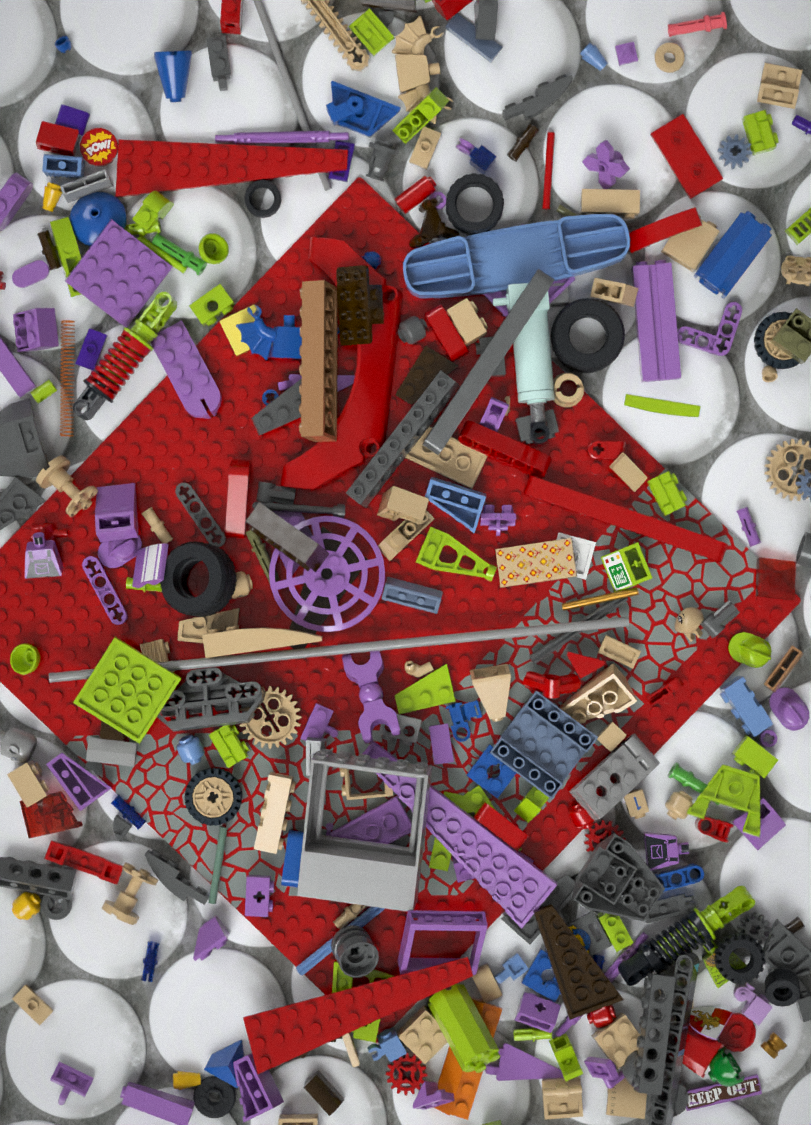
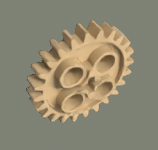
M790 439V445L783 441V447L779 444L776 445L777 452L775 450L770 451L773 457H766L770 464L764 465V467L769 468V471L764 472V475H769L770 477L766 482H772L769 489H777L775 495L781 492L782 499L789 495V501H792L794 496L797 501H800L801 495L803 496L804 493L797 494L799 487L795 485L799 474L805 476L803 464L805 460L811 461V448H809V441L802 445V439H799L797 444H795L794 439ZM788 452L793 453L795 456V460L792 463L786 460ZM802 454L803 458L797 467L799 473L794 474L792 483L788 486V481L793 474L791 467L797 465L799 456ZM780 470L786 471L787 478L785 480H781L778 477Z
M269 686L268 691H265V697L262 701L270 714L274 713L275 717L273 720L280 732H276L270 720L266 721L267 713L261 704L257 707V709L262 711L260 719L252 718L249 723L240 724V727H246L243 734H250L248 740L255 739L254 745L260 741L261 748L266 743L269 749L272 748L273 743L279 748L280 741L286 745V738L293 739L291 732L298 733L294 727L301 726L300 723L296 722V719L302 718V716L296 715V712L301 709L294 707L298 701L291 702L293 695L285 696L287 690L279 693V687L272 691V687ZM270 699H276L279 702L277 709L269 707L268 702ZM240 708V711H249L250 708ZM282 715L287 716L289 719V723L286 726H281L278 722V718ZM265 725L272 728V733L269 736L263 735L261 731Z

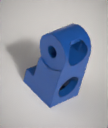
M351 96L347 102L335 106L333 102L327 104L326 110L333 126L359 115L363 110V100L358 96Z

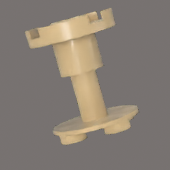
M63 455L51 460L48 463L50 467L47 470L43 468L40 471L36 482L41 488H48L53 485L59 492L64 491L72 499L66 508V513L70 517H74L81 509L86 510L91 506V499L97 494L98 489L95 486H89L80 491L72 483L73 478L67 473L70 461Z
M125 862L122 869L133 877L125 892L120 891L115 902L105 900L102 909L110 915L114 914L117 916V919L125 923L136 925L139 916L132 911L138 901L135 896L143 882L156 886L158 879L151 876L150 872L142 868L138 871L135 869V866Z

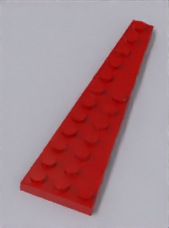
M119 139L115 197L137 196L153 191L171 192L181 189H195L264 179L287 178L297 175L345 171L348 167V150Z
M469 957L243 1017L257 1073H263L472 977L473 972Z

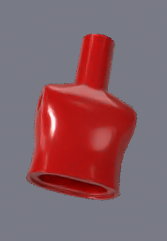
M52 522L32 523L31 525L32 542L33 534L38 532L44 533L45 541H54L55 537H68L67 529H55Z

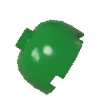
M723 1047L719 1049L709 1065L711 1071L708 1074L713 1082L717 1081L722 1086L733 1087L743 1082L744 1076L740 1078L739 1073L741 1069L730 1052L726 1054L725 1050L727 1048Z

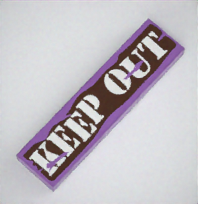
M758 1075L745 1076L743 1082L733 1087H725L715 1083L688 1089L689 1102L686 1110L690 1111L760 1095L762 1091Z

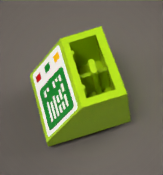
M638 542L600 557L614 592L652 579Z

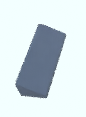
M458 13L446 25L445 29L490 63H492L503 48L492 40L475 39V26Z
M387 577L382 600L437 614L443 591Z

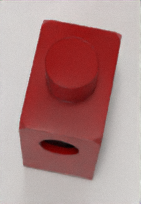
M222 0L220 16L222 33L241 35L244 0Z

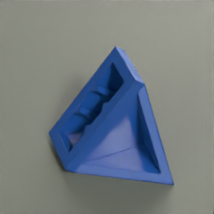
M242 1039L213 1053L204 1068L205 1071L236 1088L239 1086H237L233 1062L244 1057Z

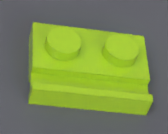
M370 8L348 26L373 56L395 39Z

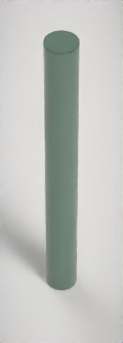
M220 826L208 902L210 904H216L228 827Z

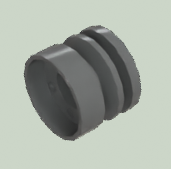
M350 925L339 930L332 938V953L345 975L362 977L374 970L379 959L378 950L364 928Z

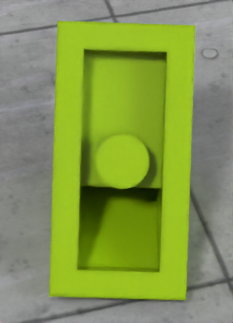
M533 786L513 811L529 823L541 811V807L549 797Z

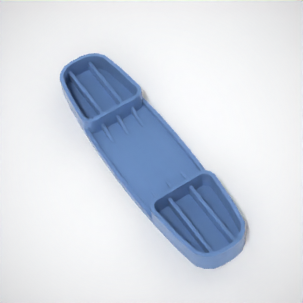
M614 214L566 216L560 220L507 227L466 237L456 236L409 252L403 262L405 284L408 291L418 298H448L506 291L510 284L529 283L538 269L554 278V281L563 280L621 262L626 257L630 247L629 231L626 223L619 216Z

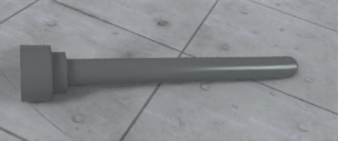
M254 502L252 507L255 509L259 502ZM260 502L271 511L327 514L345 518V504L323 507Z

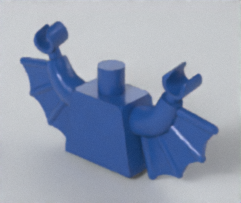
M255 305V313H252L251 308H247L248 314L254 317L255 321L237 324L236 327L241 332V342L249 346L252 354H259L265 360L268 357L302 358L299 351L302 345V338L300 336V327H295V315H284L283 327L276 326L271 328L266 326L263 319L260 318L262 312L260 307Z

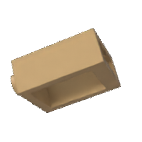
M340 768V776L345 778V784L341 785L342 796H346V800L393 796V790L385 783L384 791L351 794L349 769Z

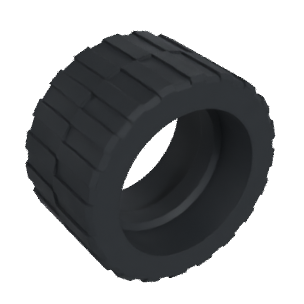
M466 174L460 179L458 178L451 185L446 197V214L453 227L460 230V232L474 235L490 231L497 225L502 216L504 206L503 193L499 185L492 178L484 174ZM470 187H479L490 194L493 208L486 219L480 222H470L461 217L456 203L458 196L463 190Z

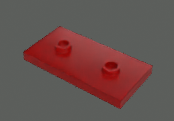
M684 114L650 134L689 199L694 198L723 180L722 175Z

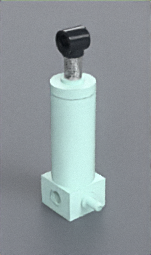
M528 283L508 285L506 298H494L493 306L506 305L509 313ZM548 291L513 343L518 402L527 403L531 407L532 423H530L529 437L536 445L544 444L550 436V431L544 417V403L555 399L547 314L550 309ZM540 429L545 433V437L537 439L534 432Z

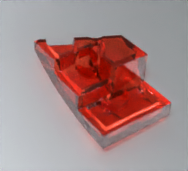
M62 791L49 793L48 796L28 808L23 800L20 801L28 838L83 826L82 822L77 821L72 813L74 809L67 802V798Z

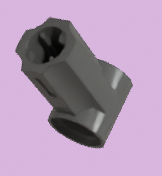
M259 482L256 501L294 504L296 489Z
M728 600L717 611L708 615L700 625L713 639L740 612Z

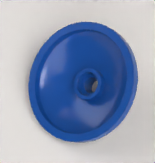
M95 192L80 198L75 203L69 220L75 237L83 244L91 246L110 220H113L125 229L127 214L122 202L117 197L106 192ZM98 212V215L93 216V213Z

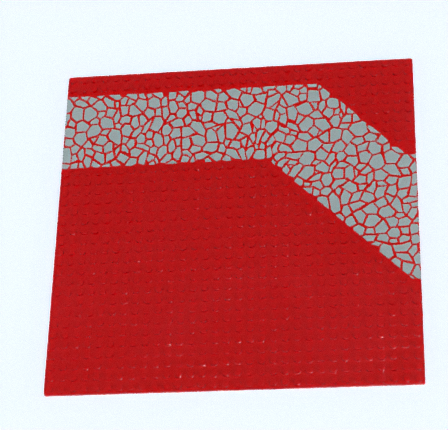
M358 177L233 306V310L221 320L247 307L257 305L261 308L260 318L263 319L266 326L271 328L276 326L283 327L284 315H295V327H301L300 308L302 307V299L300 297V289L302 288V282L325 280L337 287L333 280L308 258L311 237L344 240L361 257L366 252L375 251L381 257V264L375 270L387 280L386 285L399 289L403 294L400 323L411 316H416L419 319H423L427 324L425 338L414 344L404 343L398 335L386 433L387 440L413 407V405L405 402L395 394L424 347L427 346L450 360L424 313L439 304L443 306L447 313V309L467 298L469 302H474L478 309L477 316L479 319L483 318L488 326L486 336L482 338L493 337L505 317L483 294L448 298H418L413 296L405 284L403 262L409 252L420 248L409 246V241L420 233L364 179ZM395 291L389 294V300L395 298ZM220 321L196 345L221 392L222 402L217 414L213 416L203 399L201 400L210 419L191 416L184 408L167 375L71 475L73 478L72 483L80 491L89 486L97 488L135 483L138 535L142 542L141 549L151 545L162 544L156 533L150 530L151 526L142 515L143 512L151 507L160 521L163 520L165 528L173 537L171 541L166 543L168 544L167 556L177 546L186 542L196 541L209 544L175 493V489L180 483H188L192 486L225 534L229 467L232 459L251 461L247 505L248 518L254 510L252 504L259 502L256 501L259 482L281 486L283 466L300 457L318 443L301 437L299 432L301 417L260 436L258 435L251 418L266 407L262 401L263 393L267 390H274L279 396L286 390L279 391L278 383L288 381L291 374H300L299 368L302 365V358L268 357L265 360L259 354H252L251 350L236 356ZM339 333L337 375L355 376L357 345H341ZM479 340L467 346L468 353L451 361L458 365V367L448 376L460 386L480 357V354L476 355V343H479ZM513 344L504 356L506 375L490 377L451 437L458 439L466 421L480 424L491 397L506 403L505 397L510 396V412L504 416L497 432L521 443L515 419L531 415V407L527 403L518 402ZM552 361L554 379L557 375L565 372ZM565 380L561 383L560 388H557V392L561 391L564 396L570 397L576 393L578 387L574 381ZM353 384L337 392V419L347 403ZM585 391L581 401L572 407H561L553 400L544 403L545 411L554 410L559 432L555 434L556 437L548 439L544 444L536 445L532 443L527 445L547 454L551 458V463L545 477L540 479L727 543L728 546L722 563L527 496L523 493L530 474L487 456L472 490L486 494L484 505H494V513H502L503 505H512L513 512L516 513L515 526H508V531H500V536H496V530H488V526H480V514L475 533H473L448 513L428 501L426 510L433 516L434 520L391 561L383 554L382 557L385 567V583L387 577L443 591L438 613L435 614L382 600V591L376 606L362 621L340 631H317L316 635L323 636V641L308 643L305 648L579 622L606 602L563 611L562 603L614 592L600 557L637 542L652 576V579L626 588L637 587L639 595L627 597L628 600L602 618L628 617L629 626L583 631L537 664H534L529 656L561 633L379 651L384 665L383 672L378 678V684L383 690L382 700L384 705L393 709L396 714H399L395 699L396 694L447 664L455 702L400 714L422 720L416 743L412 742L411 746L400 743L401 739L393 738V741L382 739V735L379 734L381 724L376 725L372 730L373 741L398 760H407L411 764L424 762L428 766H433L431 785L443 795L444 791L464 795L479 785L469 778L467 773L489 744L494 747L499 737L523 705L535 693L534 690L527 689L523 685V678L526 672L532 671L543 675L553 674L558 676L577 675L566 656L567 651L605 661V665L581 679L579 678L581 689L598 673L614 663L628 681L637 698V702L622 712L609 713L602 718H592L586 720L581 725L598 736L612 721L626 734V737L616 748L635 733L650 752L655 755L742 664L734 660L729 654L728 646L732 637L737 633L746 632L766 639L801 602V599L681 483L676 484L679 491L682 490L687 498V501H685L686 506L663 516L647 481L668 471ZM271 393V396L270 394L266 395L267 403L270 404L275 400V394ZM449 402L442 409L439 415L435 418L430 427H434V425L446 409ZM540 429L535 431V433L542 432ZM598 440L626 442L625 454L648 478L634 492L609 467L614 461L595 459L589 456L588 446L592 442ZM376 444L371 446L370 451L372 454L377 450ZM597 445L593 448V451H596L598 455L599 452H602V449ZM365 456L364 463L340 474L316 490L296 489L294 504L323 507L345 504L344 519L354 522L366 530L378 546L405 520L399 518L393 521L377 515L383 494L392 486L423 497L426 495L431 477L463 487L466 486L404 458L365 508L346 494L373 458ZM182 486L180 488L181 492L179 494L185 495L188 499L184 501L186 504L189 500L195 498L194 494L190 497L187 493L188 487L184 488ZM56 490L0 548V682L210 884L212 882L220 826L228 827L218 892L297 967L334 937L340 929L335 926L333 921L345 911L347 906L351 905V903L297 896L298 888L281 886L289 830L304 832L310 776H306V741L300 738L315 704L318 703L334 711L328 726L337 729L338 735L337 737H332L324 732L322 738H326V749L331 750L332 753L349 752L352 756H359L370 745V743H364L358 724L359 718L364 712V705L359 698L360 688L357 683L347 678L342 661V655L344 654L216 666L224 674L240 683L257 682L261 687H264L265 691H268L269 686L272 687V691L279 687V693L287 690L286 697L293 695L291 702L298 701L294 707L301 709L296 712V715L302 716V718L296 719V722L300 723L301 726H295L294 728L298 733L291 732L293 739L286 738V745L280 741L279 748L276 747L275 743H273L271 749H269L267 743L261 748L260 741L254 745L255 739L248 740L250 734H243L246 727H240V724H235L240 733L237 735L241 742H246L250 751L247 752L248 757L228 768L209 737V734L222 726L172 731L156 717L140 744L129 737H125V742L138 744L134 767L86 761L89 737L100 739L101 720L73 702L88 679L50 683L49 673L95 669L115 637L141 652L140 644L164 639V642H168L170 647V653H168L169 661L206 657L204 643L177 640L179 621L197 618L198 616L187 615L174 610L167 603L162 592L147 590L143 592V590L126 589L127 577H134L136 557L117 568H108L102 564L128 614L127 620L123 624L117 625L111 622L82 566L84 559L89 556L99 559L98 549L102 542H100L96 535V495L91 499L92 504L88 509H81L74 517H70L66 513V508L72 499L64 491L59 492ZM192 502L190 510L193 513L199 512L201 509L200 504ZM302 513L305 520L311 519L313 517L333 516L327 514ZM208 517L201 520V526L205 529L209 528L212 524ZM52 522L55 529H67L68 537H55L54 540L63 563L62 576L25 579V552L27 543L32 542V523ZM246 522V532L250 530L249 528H250V526H251V525L248 524L247 522ZM319 522L320 530L323 526L331 533L343 537L347 535L351 528L336 522ZM308 525L312 535L314 536L312 525ZM215 526L206 534L209 535L211 533L214 537L212 542L220 544L222 536L215 534L214 530H217ZM430 527L449 534L489 565L496 566L497 569L492 581L484 579V577L433 570L416 563ZM357 532L351 542L360 549L365 558L368 560L375 559L376 555L370 543L363 535ZM558 532L596 542L586 580L571 577L504 588L500 587L495 549L554 541L557 539ZM245 534V539L226 537L225 544L219 548L229 555L234 563L236 572L243 571L246 575L249 574L253 589L250 590L247 596L232 598L226 607L218 613L240 608L239 629L261 627L290 629L292 619L277 604L255 552L251 550L252 546L247 535ZM261 538L262 542L266 544L265 548L271 559L275 548ZM446 545L442 548L439 560L444 563H454L457 560L458 553L452 547ZM278 555L275 569L281 579L279 581L287 579L286 568ZM463 555L459 566L472 570L476 563L472 558ZM91 560L88 561L89 564L87 565V568H91L94 572L93 574H90L91 577L98 573H102L101 570L96 571V569L94 568L96 562H92ZM203 561L195 564L188 575V588L194 597L201 595L209 583V571ZM299 566L292 575V578L303 576L304 568ZM379 566L367 568V583L363 592L371 597H374L378 587ZM488 567L483 570L485 575L488 571ZM362 571L352 583L357 588H359L361 583ZM99 576L96 578L95 584L99 588L104 587L106 580L104 577ZM304 583L295 585L299 595H301ZM289 587L278 589L283 603L294 614L298 602L291 594ZM346 591L338 602V606L347 603L354 595ZM108 593L105 595L104 601L106 604L111 605L114 603L115 597L113 594ZM359 598L350 608L340 612L342 622L346 623L356 618L369 604ZM729 600L740 612L713 639L701 625H699V628L703 632L702 636L697 638V635L693 633L695 639L692 642L689 641L685 634L675 630V622L679 613L689 607L701 610L705 619ZM117 604L114 607L108 608L109 611H115V620H122L121 617L123 616V613H119L116 609L117 607H120L119 604ZM333 614L327 617L322 626L335 625ZM605 635L641 651L633 669L598 653ZM27 643L36 647L39 651L40 663L32 673L21 675L13 670L10 664V656L15 647ZM285 646L231 655L291 650L293 648L291 646ZM370 652L350 653L353 662L357 665H364L370 660ZM407 661H413V663L420 666L430 662L433 671L421 677H415L405 671L404 665ZM508 664L511 681L506 716L501 721H492L473 686L470 670ZM194 669L175 670L173 672L181 677L174 691L187 681L186 676L188 672ZM679 676L684 683L682 687L655 705H651L646 696L675 677ZM576 692L560 694L559 698L547 699L557 707H560ZM270 699L268 705L271 709H277L279 702L276 699ZM479 700L483 717H471V720L468 721L471 736L464 742L457 741L451 730L453 722L449 709L445 708L458 702L463 703V705H460L462 707L465 703ZM261 702L262 708L267 713L266 721L270 720L276 732H280L273 720L275 717L274 713L270 714L264 702ZM213 708V716L215 714L229 713V710L215 711V708ZM256 709L254 711L256 715L253 718L260 719L262 711ZM186 711L187 719L189 717L203 716L202 713L189 714V711ZM282 715L278 718V722L281 726H286L289 723V719L287 716ZM176 716L164 718L167 721H171V719H176ZM448 723L454 762L435 765L429 726ZM265 725L261 731L263 735L269 736L272 733V728ZM385 725V729L391 732L390 728ZM406 726L403 732L406 736H412L415 733V729L412 726ZM463 727L458 728L457 736L465 738L467 730ZM187 735L198 737L205 750L201 761L193 765L190 762L184 763L176 748L179 739ZM598 740L595 741L587 753L585 752L564 780L562 787L553 799L548 798L541 807V811L529 823L513 811L533 787L523 777L516 773L498 799L481 787L496 811L529 836L521 846V852L532 858L534 861L532 864L542 871L584 829L583 827H575L569 816L570 805L577 801L569 791L611 753ZM499 763L488 767V780L490 777H497L499 775ZM328 766L321 835L326 836L327 823L333 824L334 827L331 830L333 831L391 798L398 797V795L393 791V796L346 800V796H342L341 785L345 784V778L340 776V768ZM208 768H220L230 772L237 779L242 790V803L237 814L230 821L217 826H209L195 820L185 805V790L189 781L195 774ZM349 769L351 794L384 791L383 779L376 773ZM270 772L293 776V781L296 782L294 793H290L289 800L292 801L290 812L285 814V819L288 820L286 831L282 830L281 838L284 839L282 850L278 849L277 854L254 849ZM610 776V781L614 784L615 780ZM597 788L596 793L598 796H601V791ZM211 792L209 799H213V802H216L218 794ZM399 799L412 822V810ZM474 812L468 813L472 817L475 815ZM426 827L418 900L414 910L485 912L488 929L505 909L492 898V895L479 884L476 878L458 883L452 857L448 871L429 868L435 836ZM411 833L390 845L409 847ZM247 875L271 876V881H274V893H270V900H273V912H269L268 917L245 916ZM258 891L257 895H255L259 901L265 897V895L261 894V891ZM366 906V907L357 915V917L360 916L363 912H365V911H366L368 908H370L371 906ZM385 908L362 927L367 931L378 950L379 959L374 968L375 970L394 976L401 975L398 966V956L407 911ZM415 930L409 958H460L474 943L476 931ZM332 952L304 974L325 995L332 993L334 961L337 960ZM366 976L353 977L352 987L370 983ZM375 978L374 982L382 980V978ZM417 1002L380 1018L377 1035L385 1029L394 1027Z

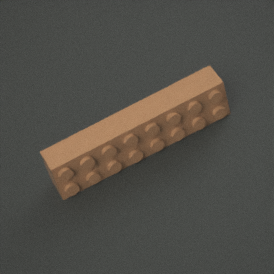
M325 280L302 282V288L300 289V297L302 299V307L300 308V316L302 318L300 336L302 338V345L299 351L302 357V365H300L299 372L302 380L299 386L301 403L299 405L301 423L299 424V432L301 437L313 442L337 441V287Z

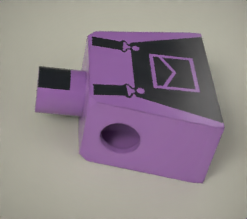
M42 532L33 534V542H28L26 546L25 579L62 576L63 563L55 541H45V536Z
M644 832L646 864L651 871L678 864V855L689 854L688 842L677 843L676 835Z

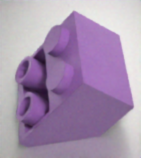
M34 308L13 314L17 352L45 350L59 346L55 308Z

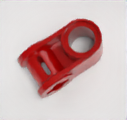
M598 440L588 446V454L595 459L615 461L622 452L625 454L626 442ZM597 445L602 449V452H599L598 455L596 451H593V448Z
M705 816L704 820L696 819L695 827L699 832L722 842H729L728 836L734 824ZM708 820L709 827L705 830H702V821Z

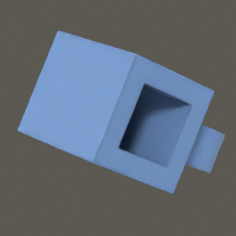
M394 1027L385 1029L377 1035L380 1045L371 1044L367 1047L369 1053L377 1051L372 1055L374 1061L379 1060L386 1054L388 1060L392 1062L407 1054L404 1044L398 1038Z

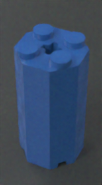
M746 211L745 214L741 212L694 274L695 278L698 276L701 278L699 280L700 284L716 295L719 292L722 293L721 298L723 299L727 297L772 236L770 233L771 227L763 222L760 224L755 220V215L749 211Z

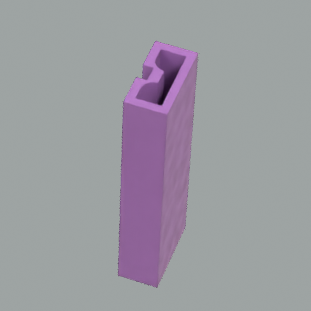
M657 260L655 265H647V262H636V266H632L631 272L633 287L638 288L634 306L641 383L680 379L681 368L672 264L666 263V260Z

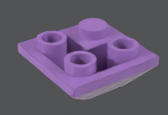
M761 796L760 838L743 833L742 830L748 815L747 812L743 811L732 821L757 850L786 826L777 812Z
M217 915L199 928L193 956L195 961L199 958L203 961L211 955L213 948L216 947L218 950L228 941L227 938L230 933Z

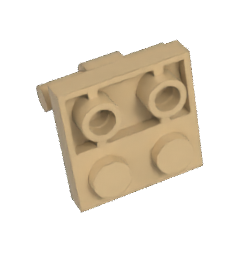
M575 1077L568 1081H565L564 1078L541 1080L545 1120L583 1117L580 1077Z

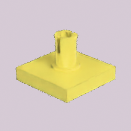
M255 305L249 307L252 313L256 312ZM247 308L220 321L236 356L250 350L246 343L241 342V332L236 327L237 324L255 321L254 317L248 314Z

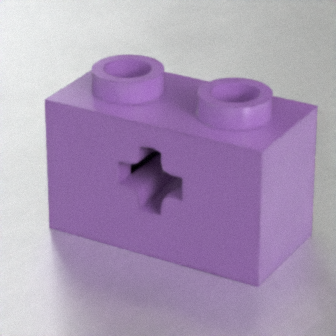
M247 875L245 916L268 917L269 912H273V900H270V893H274V881H271V876ZM258 891H261V894L265 895V897H263L261 901H259L258 897L255 896L257 895Z
M524 992L514 1020L551 1033L556 1025L561 1005L556 1004L552 1000L539 998L533 993Z

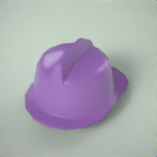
M140 536L138 538L102 542L98 549L100 562L108 568H117L135 558L137 551L142 546Z
M779 688L775 693L773 692L769 700L770 708L780 723L786 729L792 731L804 728L809 720V710L799 695L789 688Z

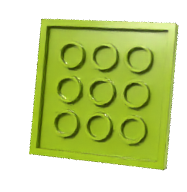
M115 637L73 703L140 744L180 682L181 677Z

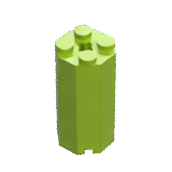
M455 984L451 986L452 989L450 990L444 989L435 993L429 999L428 1007L462 1071H476V1073H480L486 1069L487 1064L500 1058L499 1048L464 984Z

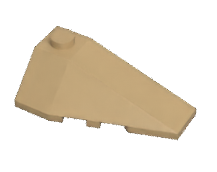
M613 663L593 677L559 708L582 724L592 718H602L609 713L622 712L637 702V698L625 676Z

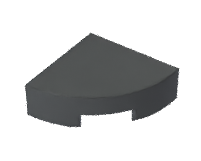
M116 815L113 821V830L116 838L121 842L132 825L119 815Z

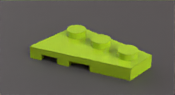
M447 664L395 695L399 714L455 702Z

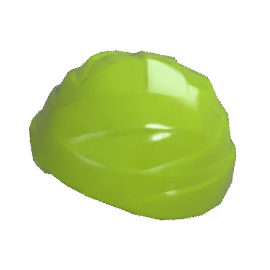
M209 233L202 237L199 242V255L205 262L220 264L227 258L229 247L223 237L215 233Z
M27 643L15 647L10 656V664L13 670L21 675L32 673L40 663L39 651L36 647Z

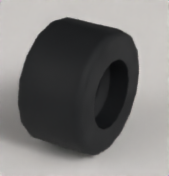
M777 969L770 972L765 979V994L768 1001L781 1007L794 1004L800 996L798 976L788 969ZM781 986L787 987L785 989H778Z

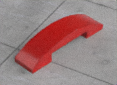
M694 207L630 232V252L634 253L672 236L703 226L697 208Z
M52 840L44 858L54 863L66 865L97 876L99 879L116 885L123 870L122 865Z

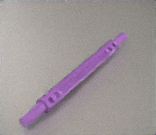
M330 131L234 133V135H215V143L234 142V144L330 142V140H349V132L330 133Z
M642 932L631 946L629 945L604 973L611 983L620 974L618 971L620 963L637 954L638 945L648 939L649 936L646 933ZM567 1015V1020L555 1034L558 1037L565 1034L582 1016L570 1020Z

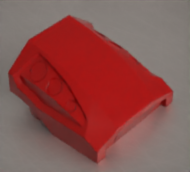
M689 1025L682 1064L704 1078V1073L714 1056L724 1045L718 1040L699 1034ZM677 1036L673 1039L675 1042L678 1041Z

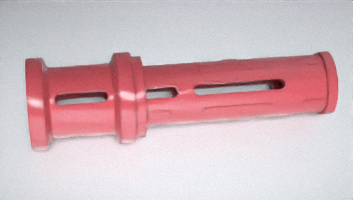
M725 12L714 16L705 15L702 19L669 24L667 25L669 37L696 31L705 30V32H711L712 29L717 28L727 29Z

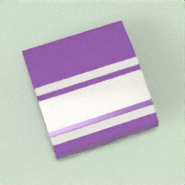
M168 544L151 545L137 551L132 587L139 589L146 584L156 585L164 580Z

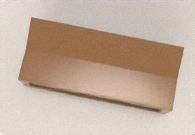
M792 645L766 680L764 686L775 693L800 660L803 653ZM793 651L796 652L797 656L789 667L785 669L783 667L784 663ZM780 669L784 671L775 686L771 687L769 684Z

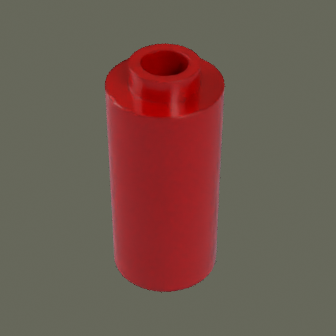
M423 176L398 195L394 201L403 213L407 214L436 191L434 187L437 185L430 176L428 178Z

